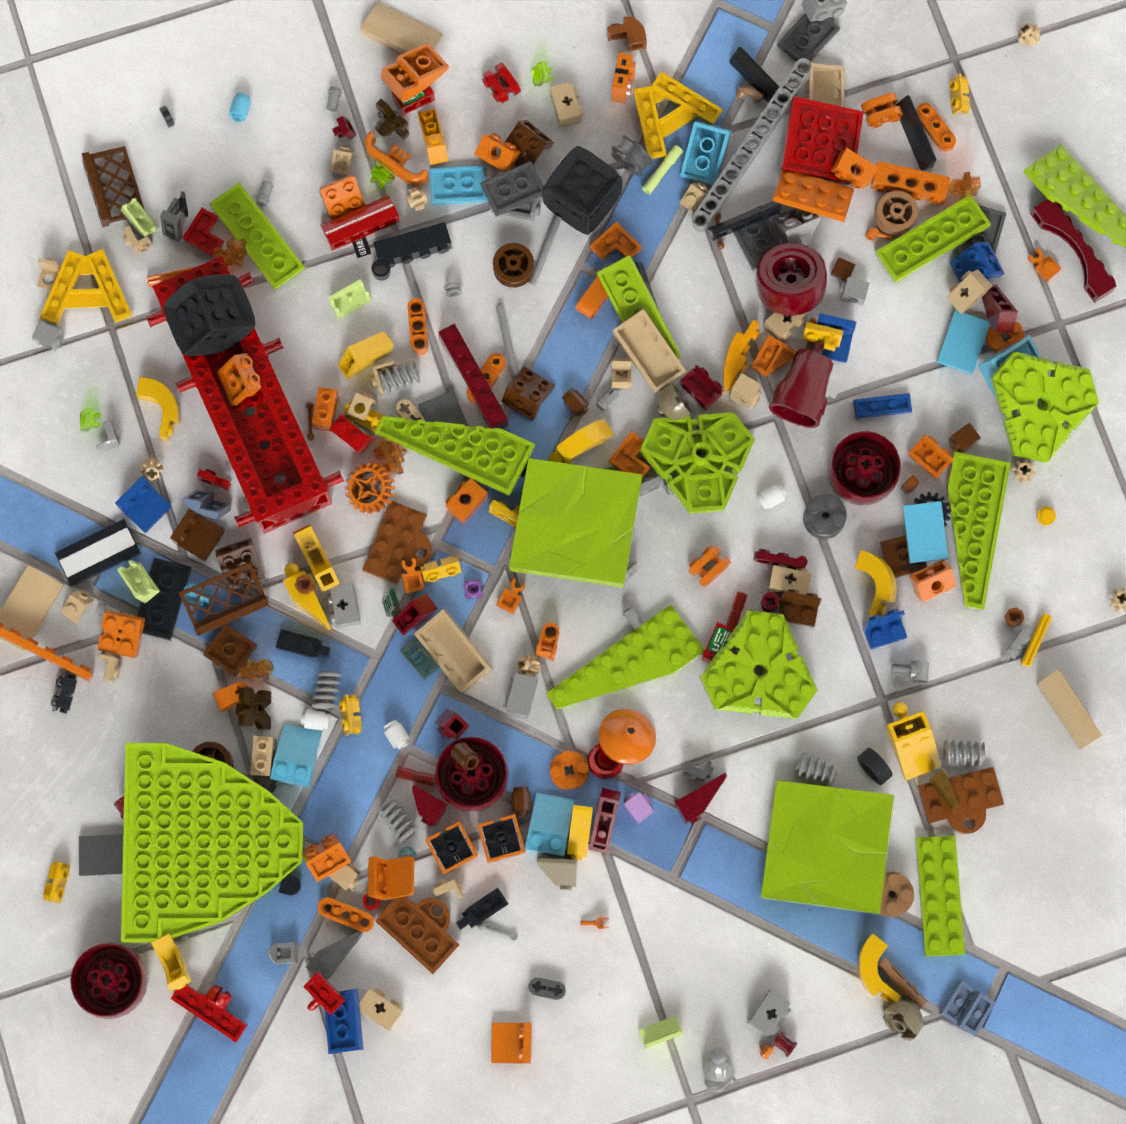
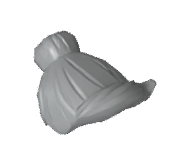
M714 1048L708 1052L702 1062L705 1086L712 1092H721L730 1082L736 1083V1078L732 1075V1061L723 1048Z

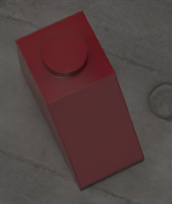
M426 593L411 600L392 622L404 636L427 620L438 608Z
M413 785L412 791L418 814L422 818L421 822L429 827L432 824L437 827L448 808V804Z

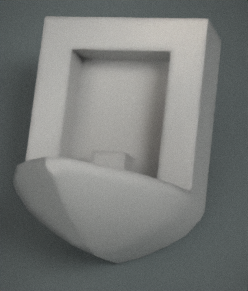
M111 420L104 421L103 424L108 440L98 444L96 449L119 447L120 443L117 436L120 435L117 424L113 425Z
M296 942L273 944L268 949L267 953L270 960L277 965L298 963V943Z

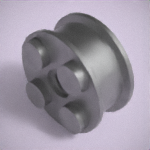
M623 135V140L618 146L611 148L613 151L611 156L625 166L624 170L629 175L635 174L641 177L642 171L648 165L651 166L653 160L639 143L630 136Z
M821 494L812 498L808 502L803 514V523L806 530L812 536L819 539H830L837 536L842 531L847 519V511L843 502L830 494Z

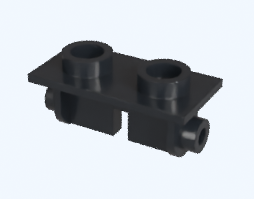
M65 672L57 677L55 684L57 692L56 695L52 696L50 704L53 706V712L57 711L58 708L60 713L67 714L70 711L73 697L66 696V693L74 694L77 683L75 675L69 674L66 677L67 673Z

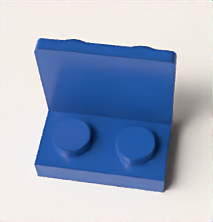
M977 242L949 262L959 283L963 281L961 278L968 271L973 272L977 269L987 280L1000 278L1005 274L989 242Z
M819 314L818 325L843 330L840 346L836 347L835 351L824 349L822 355L833 361L846 363L857 321Z
M143 476L115 502L117 507L144 533H147L172 508L171 504Z
M898 609L887 612V615L883 617L875 615L868 618L869 621L866 622L863 631L870 650L907 639V634L901 620L905 615L904 610L898 611Z

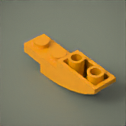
M755 320L752 321L744 335L737 331L730 344L723 370L722 384L725 394H727L729 389L732 390L737 381V376L744 373L748 366L746 365L747 358L745 356L751 347L749 343L752 339L756 340L760 333V330H758L760 323Z

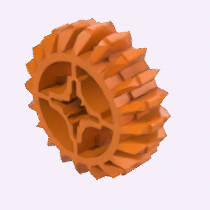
M368 462L367 466L362 463L360 468L354 467L355 473H349L351 479L345 480L349 483V486L344 487L345 490H349L345 495L347 498H350L349 504H354V509H359L360 512H367L368 514H372L373 511L378 513L380 508L386 509L384 503H391L388 498L394 497L391 490L396 489L395 486H391L395 481L389 478L391 472H386V467H380L378 463L373 465L372 462ZM375 473L368 480L362 479L367 474ZM366 484L372 485L370 487H372L371 490H373L374 492L368 491L370 489H368V486ZM372 496L377 497L375 501L371 503H365L366 500L370 499Z

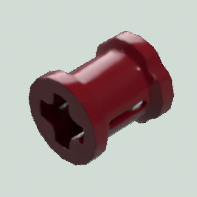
M772 592L766 593L760 602L761 609L767 613L774 612L779 604V598ZM773 600L770 606L766 605L767 601Z
M781 1031L772 1043V1046L779 1048L788 1058L798 1043L791 1041Z

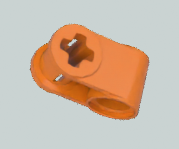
M547 623L543 626L535 653L537 658L540 656L554 662L559 639V628L556 624ZM554 628L556 630L555 636L548 637L545 634L546 630Z
M237 682L213 692L212 694L219 712L227 711L240 703L239 688L249 686L244 682Z

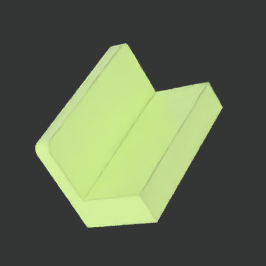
M676 1015L639 1029L645 1049L683 1035Z

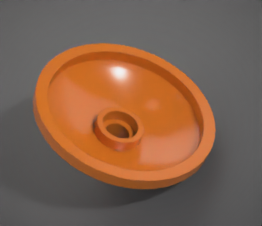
M619 709L611 712L604 718L599 727L598 739L602 750L609 758L621 764L633 765L644 761L650 756L656 744V733L651 722L643 714L631 709ZM627 730H632L633 734L628 733Z

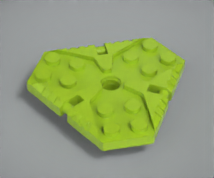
M1012 352L990 377L999 411L1005 415V420L1002 421L1013 456L1048 463L1057 450L1071 436V431L1076 430L1088 414L1099 404L1090 369L1057 361L1052 363L1049 359ZM1038 399H1040L1041 406L1039 408L1037 406ZM1013 410L1016 411L1017 416H1014V417H1013V415H1012V411H1013ZM1063 422L1067 424L1065 428L1062 426Z
M734 412L697 415V419H691L690 416L679 420L668 417L654 418L640 452L661 479L666 480L668 488L689 514L721 512L727 506L739 478L737 475L742 471L755 438ZM697 426V430L692 431V427ZM700 452L704 454L705 457L701 458L697 456L696 453ZM725 468H726V469H729V470H731V472L728 473V472L724 471V469H725ZM675 472L677 477L673 478L671 474Z
M748 610L727 638L726 645L719 649L699 677L714 710L744 714L758 712L761 716L798 719L818 691L803 656H800L797 651L799 647L784 615ZM733 647L738 650L736 655L731 652ZM790 653L793 660L788 661L785 655ZM756 666L762 668V676L755 674L754 668ZM755 698L761 699L760 705L754 704Z

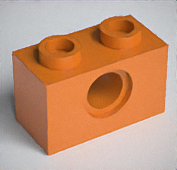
M495 133L484 134L474 155L503 172L513 169L521 152L516 149L514 144L501 141V137ZM497 147L501 150L500 156L496 154Z
M846 148L840 152L831 171L839 179L849 181L854 188L864 189L870 184L878 166ZM851 166L856 169V174L851 172Z
M318 387L312 418L314 429L332 432L329 428L335 421L339 400L337 390Z
M471 478L468 481L464 480L458 487L459 491L455 495H450L445 502L446 511L462 524L488 498V492ZM467 496L471 500L469 503L463 504L460 502V499Z
M944 559L909 575L914 593L922 602L930 600L957 586L952 568Z

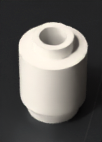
M774 484L762 491L756 498L761 507L766 510L784 501L786 493L781 485L777 486Z
M307 709L306 713H302L301 724H304L306 729H329L330 714L326 713V711Z
M393 720L383 727L385 730L384 734L394 749L398 748L401 750L409 745L410 737L402 724L398 723L397 720Z

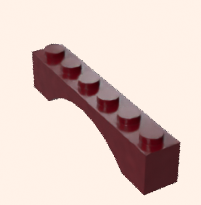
M1046 199L1035 206L1030 215L1040 229L1059 236L1075 251L1083 269L1084 290L1092 301L1096 303L1114 291L1117 286L1116 281L1112 275L1106 272L1103 262L1095 257L1092 247L1085 243L1082 233L1074 228L1071 218L1061 210V205L1056 201L1053 203Z
M455 323L438 331L443 347L461 374L488 428L503 429L509 426L504 411Z

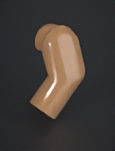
M740 86L736 92V96L739 99H744L746 95L759 103L764 98V95L752 86Z

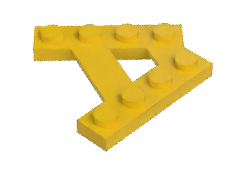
M662 71L651 86L633 89L646 152L652 159L666 157L663 140L665 137L697 117L707 124L714 125L723 113V109ZM667 98L680 106L661 119L658 118L656 104Z
M68 250L40 314V319L59 325L65 309L108 307L115 323L133 316L104 250H98L87 256ZM80 275H94L99 285L97 289H74Z

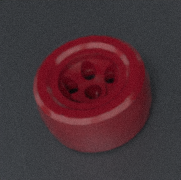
M785 243L772 247L763 254L757 264L755 282L758 296L763 305L777 314L795 316L813 310L822 301L826 291L827 271L823 258L813 248L799 243ZM795 269H800L801 271H800V272H795L794 270H795Z
M870 431L856 432L843 438L835 446L828 463V478L836 494L843 500L859 506L872 505L885 499L896 487L901 472L900 457L893 443L886 437ZM855 457L857 461L852 463L849 461V458ZM875 459L878 461L880 465H875ZM861 464H868V469H863L864 466H861ZM853 470L855 472V476H849L848 471ZM878 473L880 478L874 479L873 474ZM860 479H866L867 484L862 485Z
M464 737L453 741L442 751L436 763L435 781L439 793L450 805L463 811L474 812L491 807L501 798L508 785L509 769L505 756L496 745L483 738ZM466 743L480 758L478 765L474 768L475 777H472V775L468 777V770L459 767L458 763L451 757L452 748L456 744ZM483 767H489L490 772L484 774L482 772ZM460 774L461 780L455 781L454 775ZM479 781H485L486 786L480 788L478 786ZM467 784L472 786L469 792L464 790V786Z
M101 943L89 948L76 961L70 978L71 991L79 1007L86 1013L97 1018L115 1019L129 1014L142 1002L147 991L148 973L140 956L131 948L118 943ZM108 962L110 964L109 969L104 970L102 966L104 963ZM119 966H122L124 968V972L122 974L117 973V968ZM94 973H98L97 980H92ZM109 975V979L112 982L111 984L107 983L108 986H105L104 978ZM125 981L127 983L125 989L120 988V982ZM96 987L101 988V993L99 995L95 993ZM111 991L115 992L116 994L115 998L112 1000L108 997V994Z

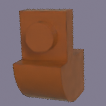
M623 17V24L615 23L607 27L606 35L608 41L626 38L628 52L646 49L647 38L645 29L637 19Z

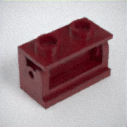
M695 365V369L693 368L680 379L679 385L705 410H708L722 396V385L717 380L713 381L709 377L707 370L703 367L700 368L698 365Z

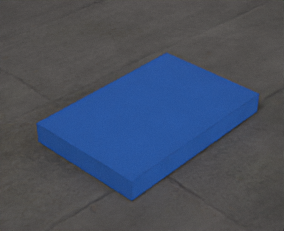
M358 989L338 991L346 1001L332 1015L324 1009L328 1053L364 1050Z

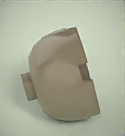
M673 382L661 389L657 399L659 404L657 410L662 417L666 416L679 420L692 414L687 401H684L682 393Z
M903 1000L894 1002L883 1013L885 1014L883 1020L887 1027L893 1033H896V1030L901 1033V1038L904 1040H914L923 1027L924 1021L920 1008L913 1002Z

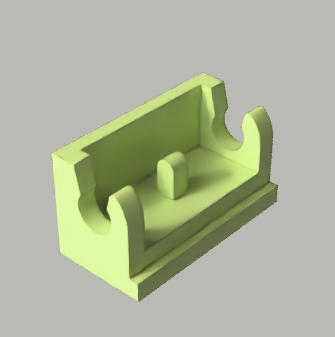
M135 198L121 207L122 213L142 239L147 236L149 237L159 229Z
M361 279L328 297L329 303L338 319L371 301Z
M130 560L128 561L131 565L130 567L125 568L121 566L117 571L135 598L146 603L160 590L140 562L136 563Z

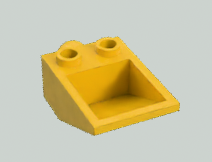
M288 563L284 568V573L288 578L283 581L294 604L325 629L331 630V626L314 589L313 592L304 595L300 594L295 587L296 579L306 575L305 571L299 572L298 565Z
M896 702L892 707V711L900 720L885 725L884 728L906 781L938 769L942 765L925 712L922 711L907 717V705L904 702ZM913 721L917 723L916 729L911 724ZM895 728L899 730V735H896Z

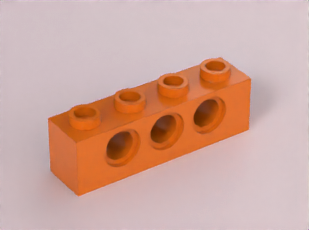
M877 162L876 166L878 168L873 176L872 189L881 193L903 191L911 195L916 201L926 200L934 205L944 204L951 177L885 162ZM888 178H894L896 182L891 183L888 181ZM906 182H912L914 187L907 186ZM930 186L933 190L927 191L924 187Z

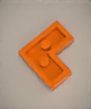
M617 221L589 246L602 261L615 249L624 258L629 255L633 258L642 250V246Z
M632 431L609 459V463L622 472L642 474V480L651 468L637 458L644 440Z

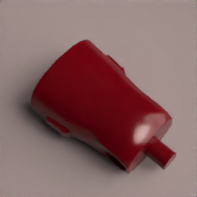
M814 343L812 351L800 348L797 350L788 373L777 384L769 405V410L777 417L806 428H816L819 426L821 417L824 415L826 405L828 404L826 391L834 365L831 359L822 355L824 351L823 344Z

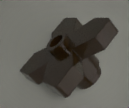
M380 99L376 103V108L379 110L377 113L379 120L376 122L375 130L384 138L387 135L390 136L395 131L396 134L405 140L409 136V131L407 130L408 122L397 111L392 110L384 100Z
M240 687L239 700L241 702L235 708L236 715L238 716V725L241 727H252L255 724L259 730H270L271 717L265 711V708L271 704V691L259 690L255 694L253 688Z

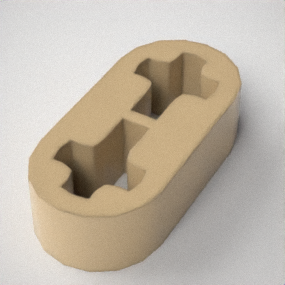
M402 399L397 403L396 412L400 418L412 420L411 418L413 417L416 421L424 420L423 416L409 400ZM402 405H404L405 407L409 406V415L405 411L401 412Z

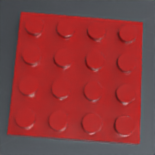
M793 96L780 170L851 185L849 181L836 177L831 169L840 152L848 148L857 154L864 111ZM851 166V172L854 174L855 168Z

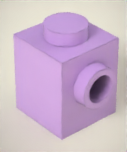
M633 792L624 799L626 803L623 806L637 825L654 812L650 806L652 802L646 794L641 795L639 792L635 795Z

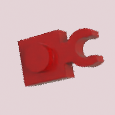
M199 469L197 473L199 481L229 491L230 481L217 477L216 472L210 469H205V471Z

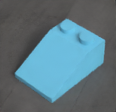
M695 121L680 176L714 185L722 168L732 130Z
M1030 335L978 364L994 397L995 393L990 377L1012 352L1042 358Z
M284 724L270 779L273 782L275 780L278 783L311 788L323 731Z
M536 793L525 851L564 858L575 800Z

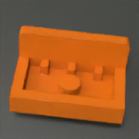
M924 434L907 455L936 480L951 464L953 458L948 450L942 449L937 445V441L932 436Z

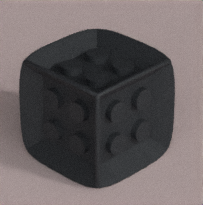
M576 146L566 155L549 177L543 188V203L553 214L562 218L568 225L583 234L589 235L615 205L622 192L623 180L618 172L587 149Z
M231 274L204 276L191 280L174 292L164 304L165 317L180 351L186 356L208 355L229 349L245 338L256 325L255 316L244 288L238 278Z

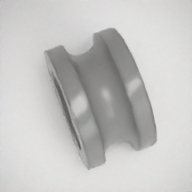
M458 282L446 284L444 286V289L447 290L445 293L446 297L461 295L462 290L459 289L461 284Z

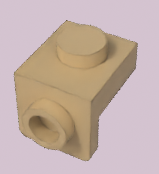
M700 182L698 184H691L679 203L695 213L708 194V188Z
M130 226L123 229L125 243L127 246L131 245L136 254L139 252L143 253L152 246L148 236L138 241Z
M631 359L612 360V388H631Z
M78 590L70 594L61 613L74 623H77L83 616L87 606L91 605L94 600L89 597L88 593Z
M104 652V655L98 654L97 657L107 662L103 679L114 683L115 679H118L120 675V660L115 657V654Z
M453 879L449 882L443 880L435 884L436 888L433 891L437 898L455 890L459 900L463 899L461 894L465 892L460 882L456 883Z

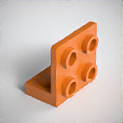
M329 834L321 839V843L316 846L314 844L310 845L304 850V861L317 882L351 863L336 834Z
M493 1022L491 1062L531 1064L532 1023Z

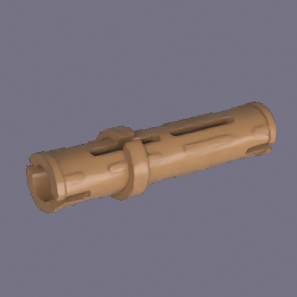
M887 957L877 965L904 993L903 996L917 1004L920 1009L928 1002L916 989V985H912Z

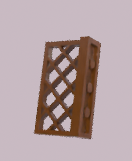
M125 146L89 154V152L82 153V163L102 228L109 226V223L127 219L122 212L114 217L110 213L113 206L121 209L122 206L116 203L120 195L129 200L127 204L136 196L137 201L144 209ZM123 152L124 159L121 163L112 159L115 154ZM102 157L107 161L101 167L95 163L94 159ZM110 162L118 166L115 173L106 170ZM121 168L129 172L126 180L117 176ZM103 172L112 177L108 184L100 180ZM115 179L124 183L120 190L111 186ZM126 185L134 188L132 196L123 193ZM108 189L117 193L113 201L105 196Z
M251 562L179 592L197 636L269 606V602ZM249 568L251 572L249 582L238 578L241 570ZM228 576L235 579L231 589L220 585L223 578ZM237 580L247 584L244 594L233 590ZM211 584L217 587L213 597L202 593L206 585ZM249 586L258 588L260 595L254 598L247 596L246 593ZM219 588L229 591L226 602L215 598ZM190 592L199 594L196 603L187 602L185 594ZM232 593L242 596L240 604L233 605L228 603ZM201 596L212 599L208 609L197 606ZM214 601L225 604L221 612L216 613L210 610ZM196 608L207 612L205 618L196 622L193 616Z

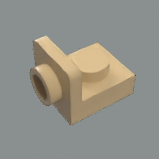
M339 146V148L334 149L330 172L349 175L352 156H354L355 152L350 151V148L345 146Z

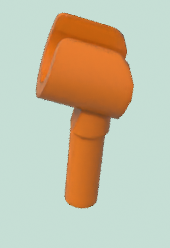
M874 227L870 228L865 236L871 241H875L876 237L888 240L893 239V236L881 233Z
M599 917L593 921H581L580 924L581 926L593 925L598 929H606L609 926H603L602 921L609 918Z

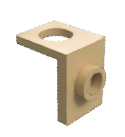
M39 258L38 263L42 271L37 286L51 290L60 267L52 259L45 260ZM47 275L54 277V282L50 285L44 283V278Z
M394 361L372 367L374 376L371 379L374 388L378 387L380 396L384 395L378 371L383 373L386 368L389 371L392 370V366H395Z
M365 392L362 395L356 393L348 414L365 421L372 404H377L372 399L373 395ZM358 403L365 405V411L362 414L355 412L354 408Z

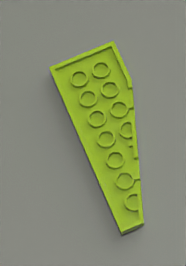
M1061 144L1026 167L1023 172L1047 199L1053 203L1054 201L1058 202L1063 206V210L1066 212L1070 210L1079 217L1078 220L1100 235L1105 234L1112 239V243L1115 245L1119 243L1126 248V215Z

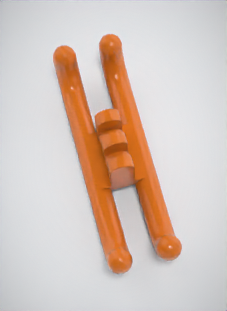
M371 131L367 134L365 146L367 154L410 186L420 187L428 181L427 170L424 169L418 174H413L403 167L411 157L409 153L402 158L405 150L401 149L396 153L399 146L394 145L386 155L374 146L376 142L374 138L375 133Z

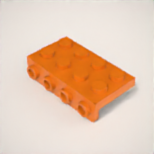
M782 170L773 201L845 222L854 189L810 175Z

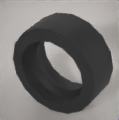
M867 748L857 757L860 766L878 785H883L892 777L893 773L887 763L872 748Z

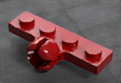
M188 984L179 990H175L170 998L171 1000L234 1042L239 1041L248 1024L227 1010V1005L232 998L227 990L225 993H221L223 988L214 985L204 995Z

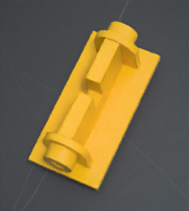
M959 73L950 80L949 84L952 115L959 111L962 114H967L971 109L969 97L963 96V94H969L968 80L964 76L961 77V73Z
M353 400L345 405L344 415L374 432L384 416L370 409L364 421L348 414ZM359 403L356 404L355 412L362 414L365 411V406Z
M452 555L440 559L442 564L438 566L437 561L421 566L425 583L435 582L438 579L462 573L458 557H453Z
M346 694L339 701V710L342 712L343 717L341 721L342 730L345 736L351 733L360 734L362 730L361 716L353 715V713L360 712L359 699L356 698V695L348 696Z
M53 861L47 877L48 879H53V882H46L42 895L44 896L43 900L61 904L71 865Z

